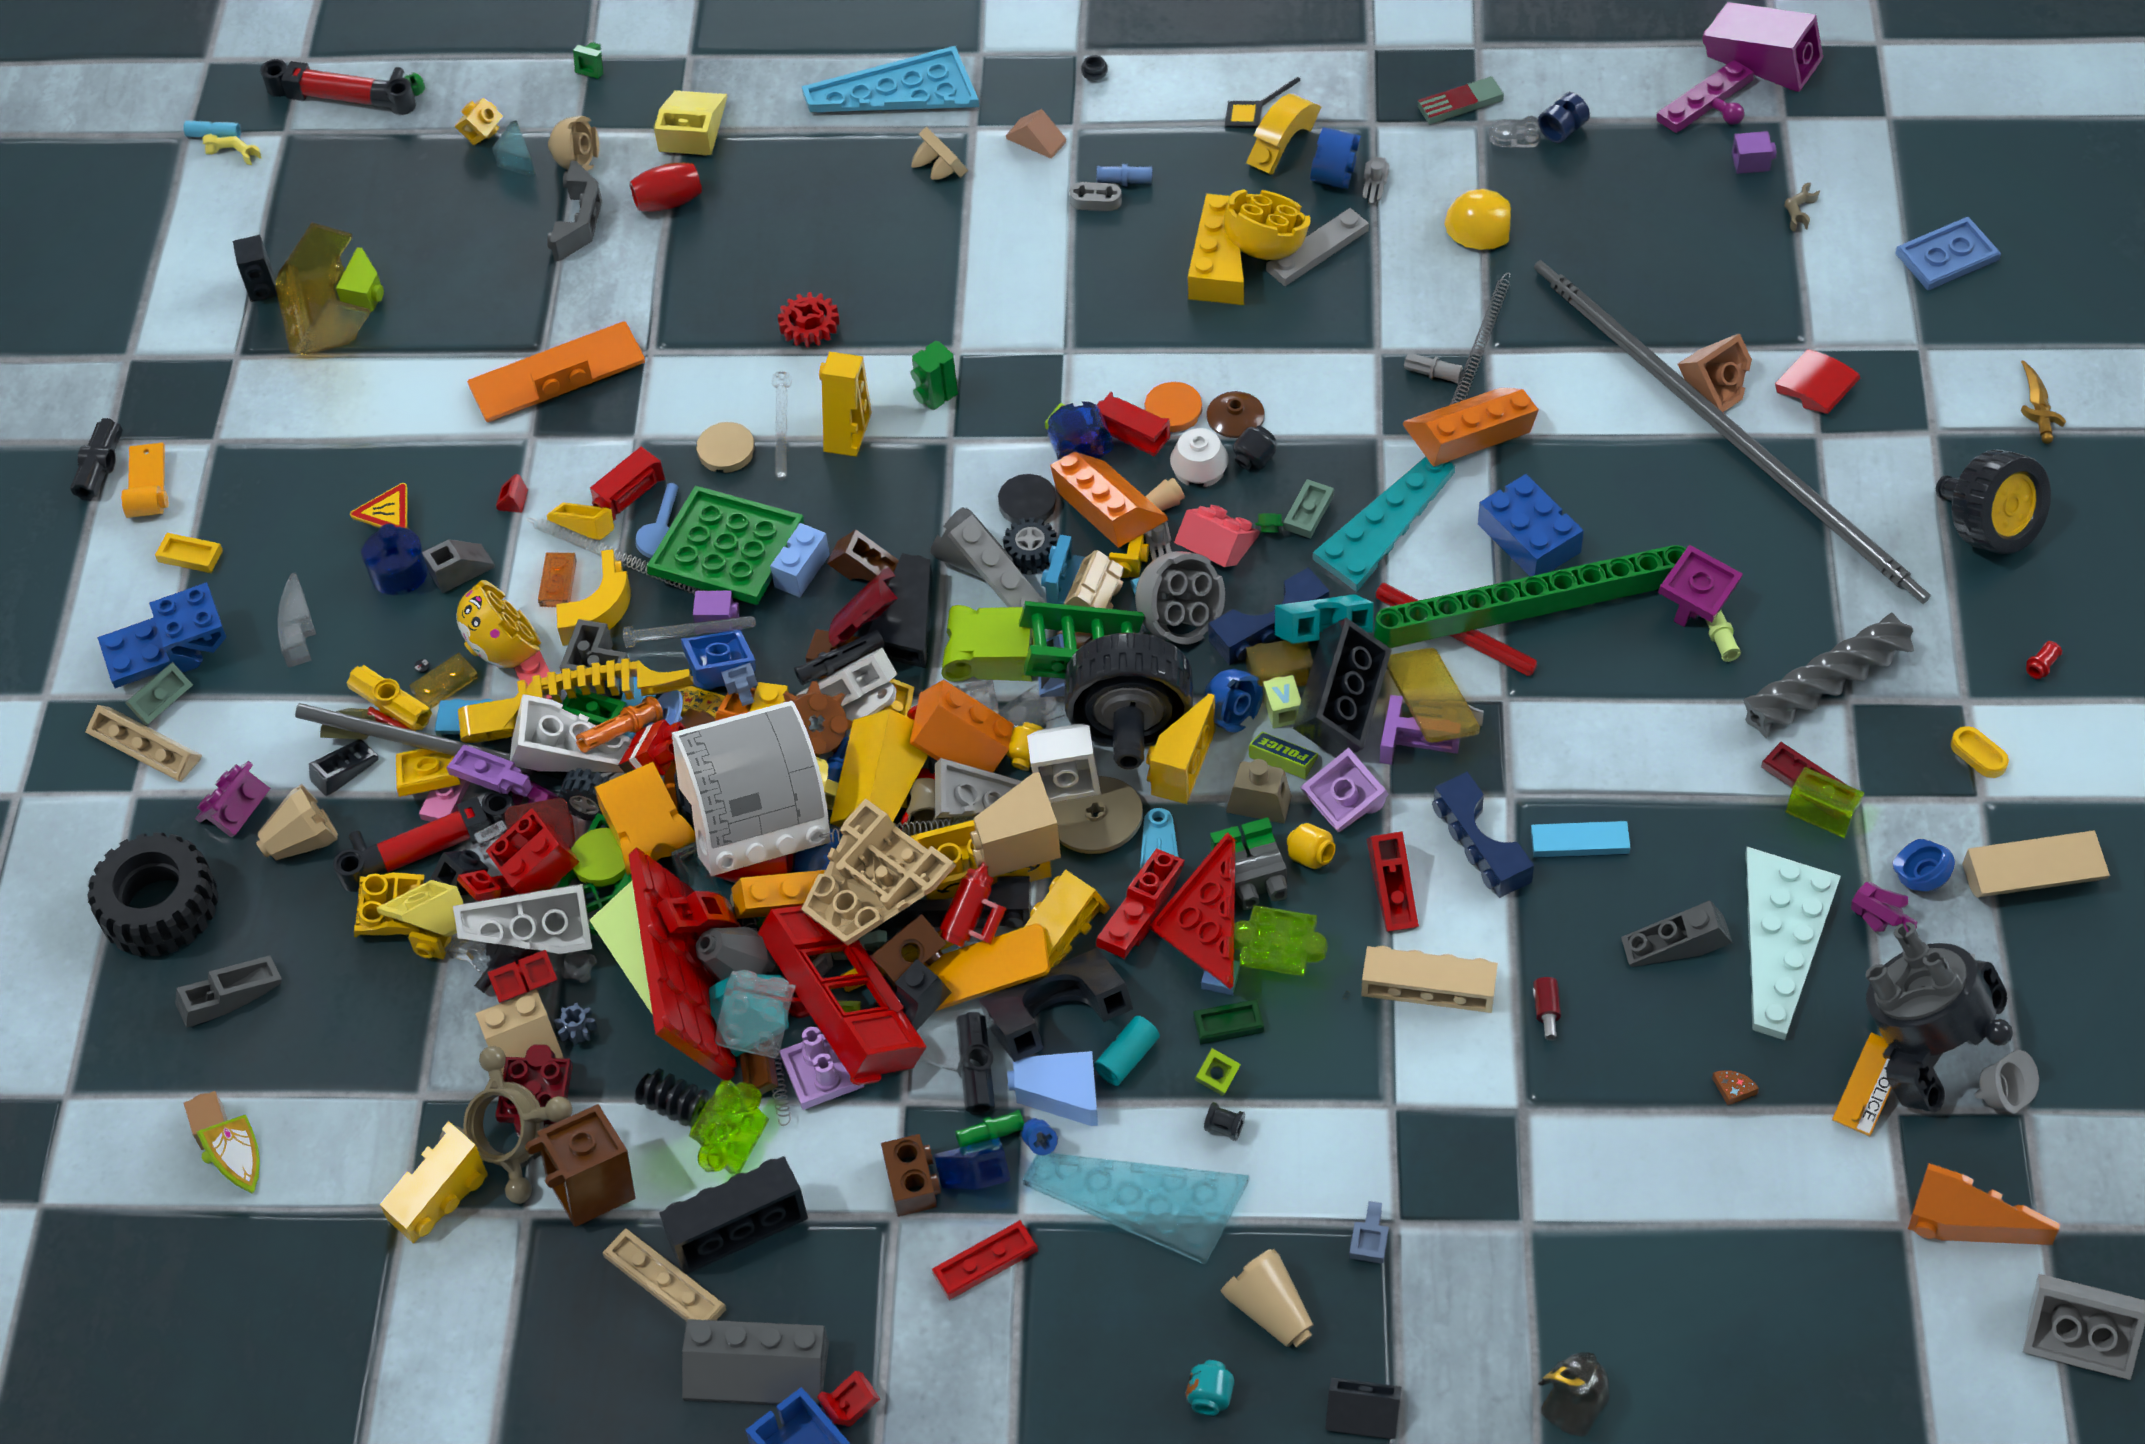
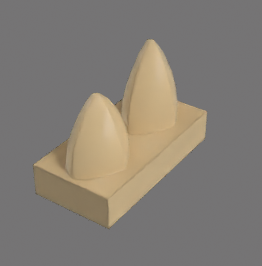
M927 127L919 133L924 142L919 146L913 157L912 168L924 166L939 156L931 171L932 180L945 178L953 172L961 178L968 171L958 157Z

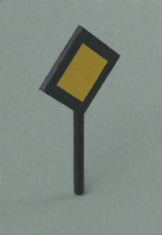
M1300 77L1294 78L1261 101H1228L1225 128H1258L1262 106L1300 82Z

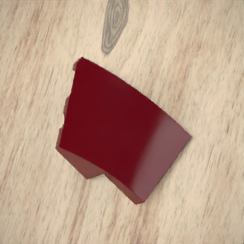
M889 567L884 568L837 612L829 629V642L833 647L846 643L865 623L879 618L898 599L887 586L896 576Z

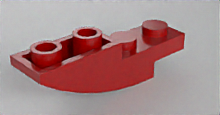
M1156 848L1128 886L1127 897L1098 935L1096 947L1124 959L1134 945L1139 947L1150 930L1148 926L1161 912L1171 894L1185 860Z
M694 891L686 898H665L657 904L662 915V922L670 933L697 932L701 936L703 932L712 928L741 927L727 898L714 892Z

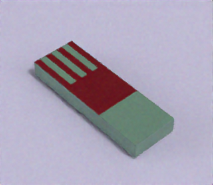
M1491 76L1418 100V108L1430 125L1503 101L1504 93Z

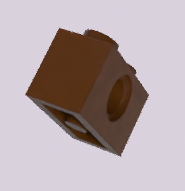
M922 914L914 918L869 956L892 987L897 986L895 982L914 963L908 962L902 957L901 951L905 944L913 945L917 950L916 959L921 963L925 962L928 966L943 955L940 949L946 945L945 941Z

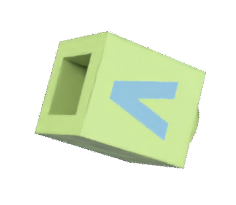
M1294 676L1275 677L1271 680L1263 681V700L1272 728L1294 724L1301 703V697Z

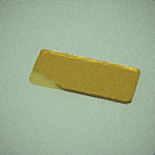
M1425 648L1390 655L1387 670L1401 696H1403L1426 741L1433 743L1479 734V723L1436 649Z

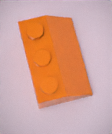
M943 679L920 693L909 744L937 761L943 758L993 773L1009 750L1014 724Z

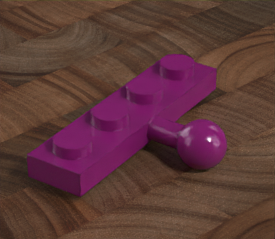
M1732 60L1658 111L1657 121L1678 133L1709 110L1715 108L1722 113L1724 121L1728 124L1735 125L1740 123L1745 115L1744 108L1739 103L1733 102L1728 104L1724 100L1753 81L1754 71L1736 60Z

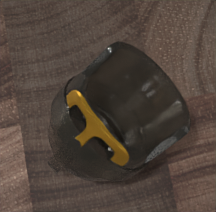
M1579 1352L1571 1355L1566 1360L1559 1361L1551 1372L1544 1376L1537 1384L1544 1386L1552 1383L1554 1386L1541 1406L1542 1415L1562 1431L1575 1436H1585L1588 1434L1610 1398L1608 1375L1604 1367L1596 1361L1597 1358L1594 1353Z

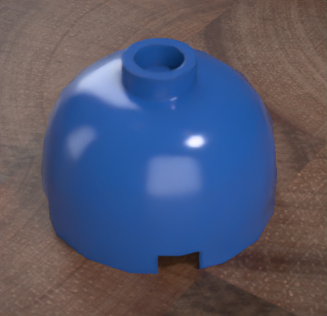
M1228 669L1219 672L1210 680L1205 687L1204 698L1208 694L1215 695V724L1218 727L1236 733L1246 728V726L1240 724L1248 716H1251L1254 720L1261 707L1264 693L1263 687L1258 685V677L1241 670Z

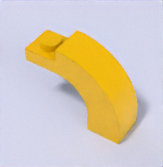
M1287 94L1281 97L1269 109L1254 134L1257 140L1246 163L1273 175L1292 136L1300 129L1311 132L1322 106L1296 94Z
M613 549L601 551L603 578L599 588L591 596L576 602L556 604L557 629L562 646L569 644L578 619L606 623L610 630L625 614L630 603L631 587L627 571H623L621 560L616 561Z

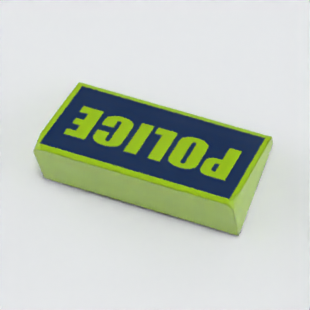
M1261 732L1249 745V758L1254 760L1262 759L1269 766L1281 768L1285 772L1302 779H1306L1318 758V753L1265 732Z

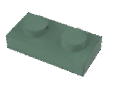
M1307 479L1283 522V529L1311 539L1334 497V488Z
M172 662L125 703L144 725H148L192 687L193 684Z

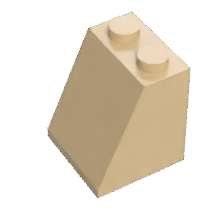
M1039 772L1032 773L974 817L975 831L970 832L974 846L972 850L977 868L981 866L983 861L985 866H989L988 875L990 877L1061 858L1058 823Z

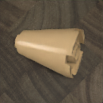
M1274 1248L1273 1250L1269 1249L1248 1263L1237 1279L1233 1276L1223 1286L1221 1293L1227 1300L1286 1347L1294 1344L1298 1348L1312 1336L1309 1330L1313 1327V1323L1280 1255Z

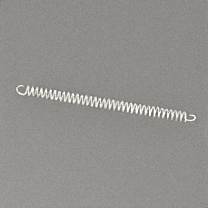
M534 518L526 519L533 523L535 529H539L543 524L542 530L544 533L552 534L554 537L557 536L558 539L561 538L563 541L566 540L571 542V544H576V546L590 550V552L595 554L599 553L602 556L600 552L604 547V543L600 544L598 553H596L594 539L590 541V538L587 537L585 540L584 536L581 543L583 536L580 539L581 535L579 533L576 535L575 531L571 534L569 529L566 533V528H563V530L562 526L557 528V524L553 525L552 522L548 524V520H545L543 523V518L539 520L538 528H536L534 522L528 519L538 520ZM615 549V550H614V553H615V551H616L615 557H616V555H617V553H618V549ZM624 553L622 556V564L624 566L627 565L628 568L632 567L637 560L636 556L632 559L631 554L628 558L627 553ZM641 558L638 559L636 568L632 567V569L649 575L647 574L646 561L644 560L641 564ZM651 575V577H655L656 579H660V581H665V583H670V582H671L670 580H669V582H666V579L661 580V578H657L656 576H652V575ZM674 582V584L670 583V585H674L675 587L684 589V591H689L692 587L688 586V590H685V587L687 585L683 584V588H681V583H679L678 586L675 585L676 582ZM693 587V591H692V592L689 591V593H693V594L695 595L694 591H695L697 588Z

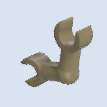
M1811 183L1804 184L1800 193L1785 201V207L1791 216L1790 228L1794 232L1796 231L1797 222L1802 223L1806 230L1808 229L1810 217L1806 213L1801 212L1799 206L1803 203H1815L1818 200L1820 190L1815 193H1808Z

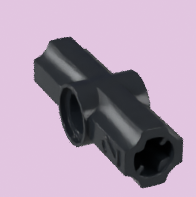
M102 418L100 422H97L88 446L83 445L79 450V468L70 490L73 495L81 500L91 501L92 498L96 497L105 474L111 473L114 470L116 462L115 449L123 429L120 424L112 419Z
M968 1012L964 1015H959L956 1019L960 1056L957 1071L962 1079L965 1111L970 1112L971 1115H982L993 1111L995 1108L991 1072L994 1056L988 1044L986 1016L981 1015L980 1012ZM970 1060L979 1062L981 1067L973 1065Z

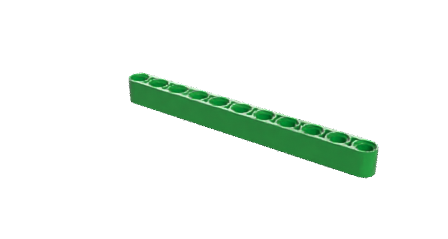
M1672 545L1381 609L1376 615L1374 637L1389 648L1658 590L1686 548Z

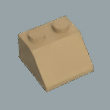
M537 989L475 1013L487 1045L501 1048L506 1057H525L529 1047L534 1044H543L552 1049L556 1058L564 1059Z

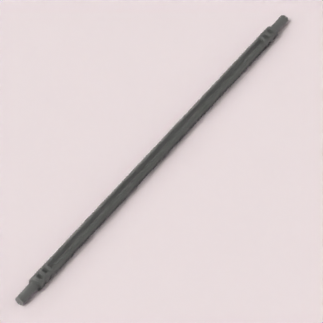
M1542 260L1535 264L1534 269L1551 283L1552 289L1896 586L1905 588L1922 604L1929 600L1931 594L1911 578L1909 571L1563 274L1558 275Z

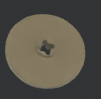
M1098 776L1101 795L1052 802L1051 806L1058 823L1059 842L1070 850L1086 854L1104 853L1124 845L1137 833L1143 819L1142 803L1137 792L1124 781L1112 777ZM1099 812L1098 817H1093L1094 813Z

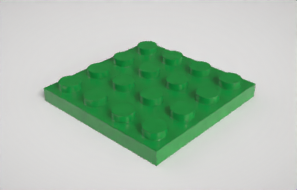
M695 485L647 564V574L706 591L731 590L732 598L758 605L773 578L770 565L783 547L788 548L787 541L800 523L804 524V517L802 514Z

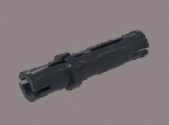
M876 629L831 652L825 653L823 651L819 653L818 658L795 667L794 671L798 681L803 686L825 674L827 676L834 674L835 669L858 660L880 648H884L885 644L881 634Z

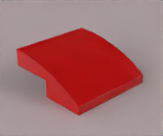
M1807 349L1775 383L1777 393L1800 398L1803 408L1828 414L1860 380V374L1828 355Z

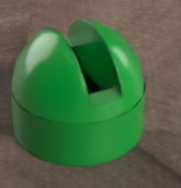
M412 73L404 77L410 81L414 96L424 92L425 84L419 74Z

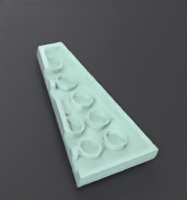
M1746 847L1748 931L1751 958L1750 976L1752 981V1026L1754 1031L1785 1040L1841 876Z

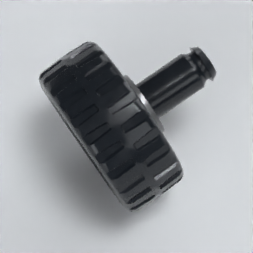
M1117 633L1092 640L1079 648L1067 664L1064 681L1066 716L1071 725H1089L1093 742L1113 747V759L1120 768L1126 770L1136 769L1144 761L1145 747L1156 745L1159 735L1193 708V675L1189 661L1173 644L1147 634Z

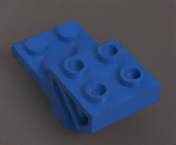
M207 582L149 602L154 618L97 637L114 688L158 674L172 662L182 673L199 667L203 661L201 651L212 653L216 651L227 636Z

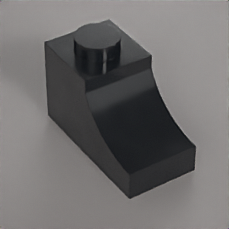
M918 959L895 982L897 985L896 996L904 1007L903 1012L916 1031L951 994V991L941 979Z

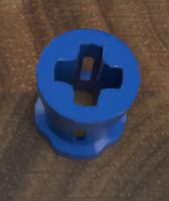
M1033 1118L1023 1125L1022 1139L1033 1153L1047 1155L1055 1150L1058 1137L1045 1120ZM1042 1132L1043 1139L1041 1141H1037L1036 1134Z

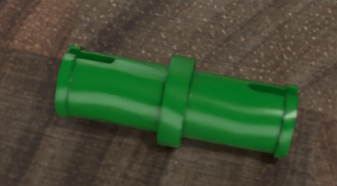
M1019 1110L994 1119L987 1117L983 1119L982 1123L956 1130V1139L961 1151L986 1142L993 1144L998 1142L1000 1137L1022 1131L1024 1120Z

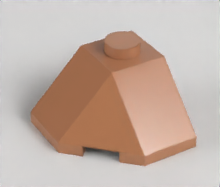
M1736 334L1699 349L1679 362L1678 366L1684 379L1724 412L1743 399L1745 388L1742 386L1745 373L1750 370L1752 358L1741 335Z

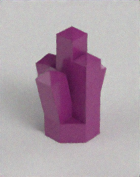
M1865 882L1857 890L1852 900L1851 910L1862 916L1874 932H1884L1888 923L1892 926H1898L1903 923L1905 930L1909 932L1906 922H1910L1917 929V921L1903 913L1902 908L1908 905V896L1882 889L1872 882Z

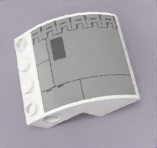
M793 701L672 733L678 787L692 805L698 858L711 876L831 842L830 834L822 835V837L827 836V838L819 837L821 834L830 833L825 792L813 746Z

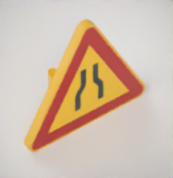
M405 483L395 486L351 511V518L399 535H406L408 487Z

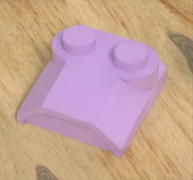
M1347 748L1300 787L1337 832H1340L1364 814L1375 813L1380 810L1385 803L1386 797L1389 795L1386 789L1350 748Z

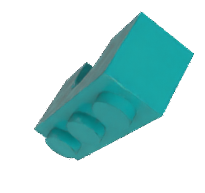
M1353 594L1275 605V635L1292 644L1315 641L1320 639V632L1323 629L1344 618H1348L1360 628L1370 633L1373 632L1374 603Z

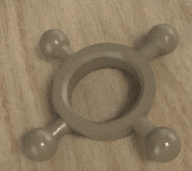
M488 1046L480 1053L479 1063L488 1072L489 1081L484 1091L478 1093L470 1101L464 1116V1129L458 1126L455 1127L476 1145L482 1160L500 1165L508 1172L510 1180L505 1187L507 1198L513 1203H524L532 1194V1186L523 1177L520 1164L534 1155L528 1154L525 1145L527 1142L538 1137L537 1131L544 1129L545 1120L557 1123L572 1115V1104L567 1098L556 1096L550 1099L545 1107L541 1108L535 1096L526 1087L513 1082H504L501 1069L506 1063V1055L501 1048ZM500 1095L509 1098L514 1103L521 1121L518 1143L507 1154L500 1153L492 1148L485 1137L483 1129V1118L486 1108L494 1098ZM444 1131L440 1134V1140L446 1134Z

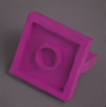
M1689 545L1661 584L1658 593L1679 604L1674 618V622L1685 627L1691 617L1696 619L1698 616L1712 623L1741 581L1743 574Z

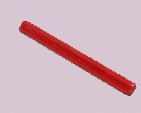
M1381 583L1376 591V598L1390 606L1419 601L1387 583ZM1477 629L1449 635L1527 676H1531L1536 670V659Z

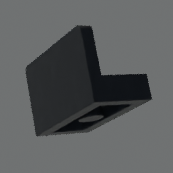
M1332 1378L1328 1397L1326 1430L1395 1439L1402 1387Z

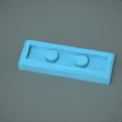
M1627 821L1531 825L1533 857L1630 854Z

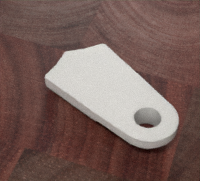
M887 682L842 706L846 713V718L853 721L854 719L877 713L884 707L890 706L896 698V687L892 683ZM851 729L846 730L845 735L850 734Z

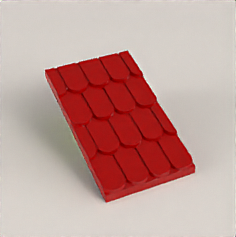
M636 847L628 854L632 881L590 919V922L652 1013L656 1035L725 1082H728L735 1075L734 1068L737 1066L735 1055L732 1054L711 1014L709 988L717 983L696 956L695 944L700 936L697 932L670 933L663 924L662 915L657 907V904L665 898H686L695 890L682 880L680 881L678 877L666 868H662V865Z

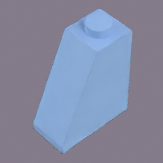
M1092 1051L1029 1056L1016 1062L1013 1061V1071H1007L1009 1091L1015 1090L1017 1103L1089 1126H1098Z

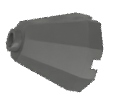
M750 927L712 928L703 932L695 944L697 958L716 983L734 974L766 975L767 971L772 973L776 966V962L767 950L762 936L758 935V932Z

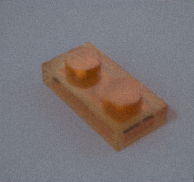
M546 552L538 595L540 607H556V604L570 602L577 563L575 553Z

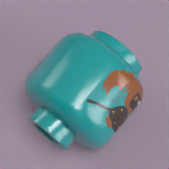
M1207 1360L1205 1364H1199L1192 1368L1185 1397L1195 1412L1207 1416H1215L1220 1411L1228 1408L1235 1379L1232 1373L1225 1369L1226 1366L1216 1360Z

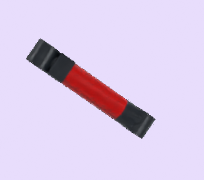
M279 59L268 60L260 69L267 92L274 97L286 95L287 99L305 101L306 97L310 96L390 108L397 115L409 114L416 108V101L410 81L407 78H403L404 70L401 67L394 68L389 81L311 70L308 63L290 61L287 67L286 63Z
M491 790L485 794L481 804L476 796L456 804L459 811L368 848L360 831L351 832L349 838L354 849H347L338 853L333 862L334 870L342 887L347 891L357 892L359 891L360 876L386 874L471 839L472 844H476L493 837L491 829L499 832L507 831L518 820L517 810L509 792L504 794Z

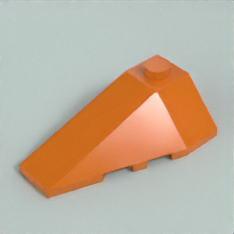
M1928 1164L1908 1225L1909 1230L1915 1231L1923 1238H1936L1944 1241L2053 1245L2060 1228V1223L2024 1205L2013 1207L2005 1203L2001 1199L2003 1194L1993 1189L1986 1193L1972 1186L1973 1179L1961 1173Z

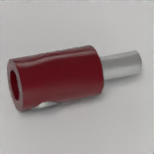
M1541 977L1533 982L1536 1018L1539 1022L1544 1023L1545 1039L1554 1040L1557 1038L1555 1022L1561 1018L1558 981L1553 977Z

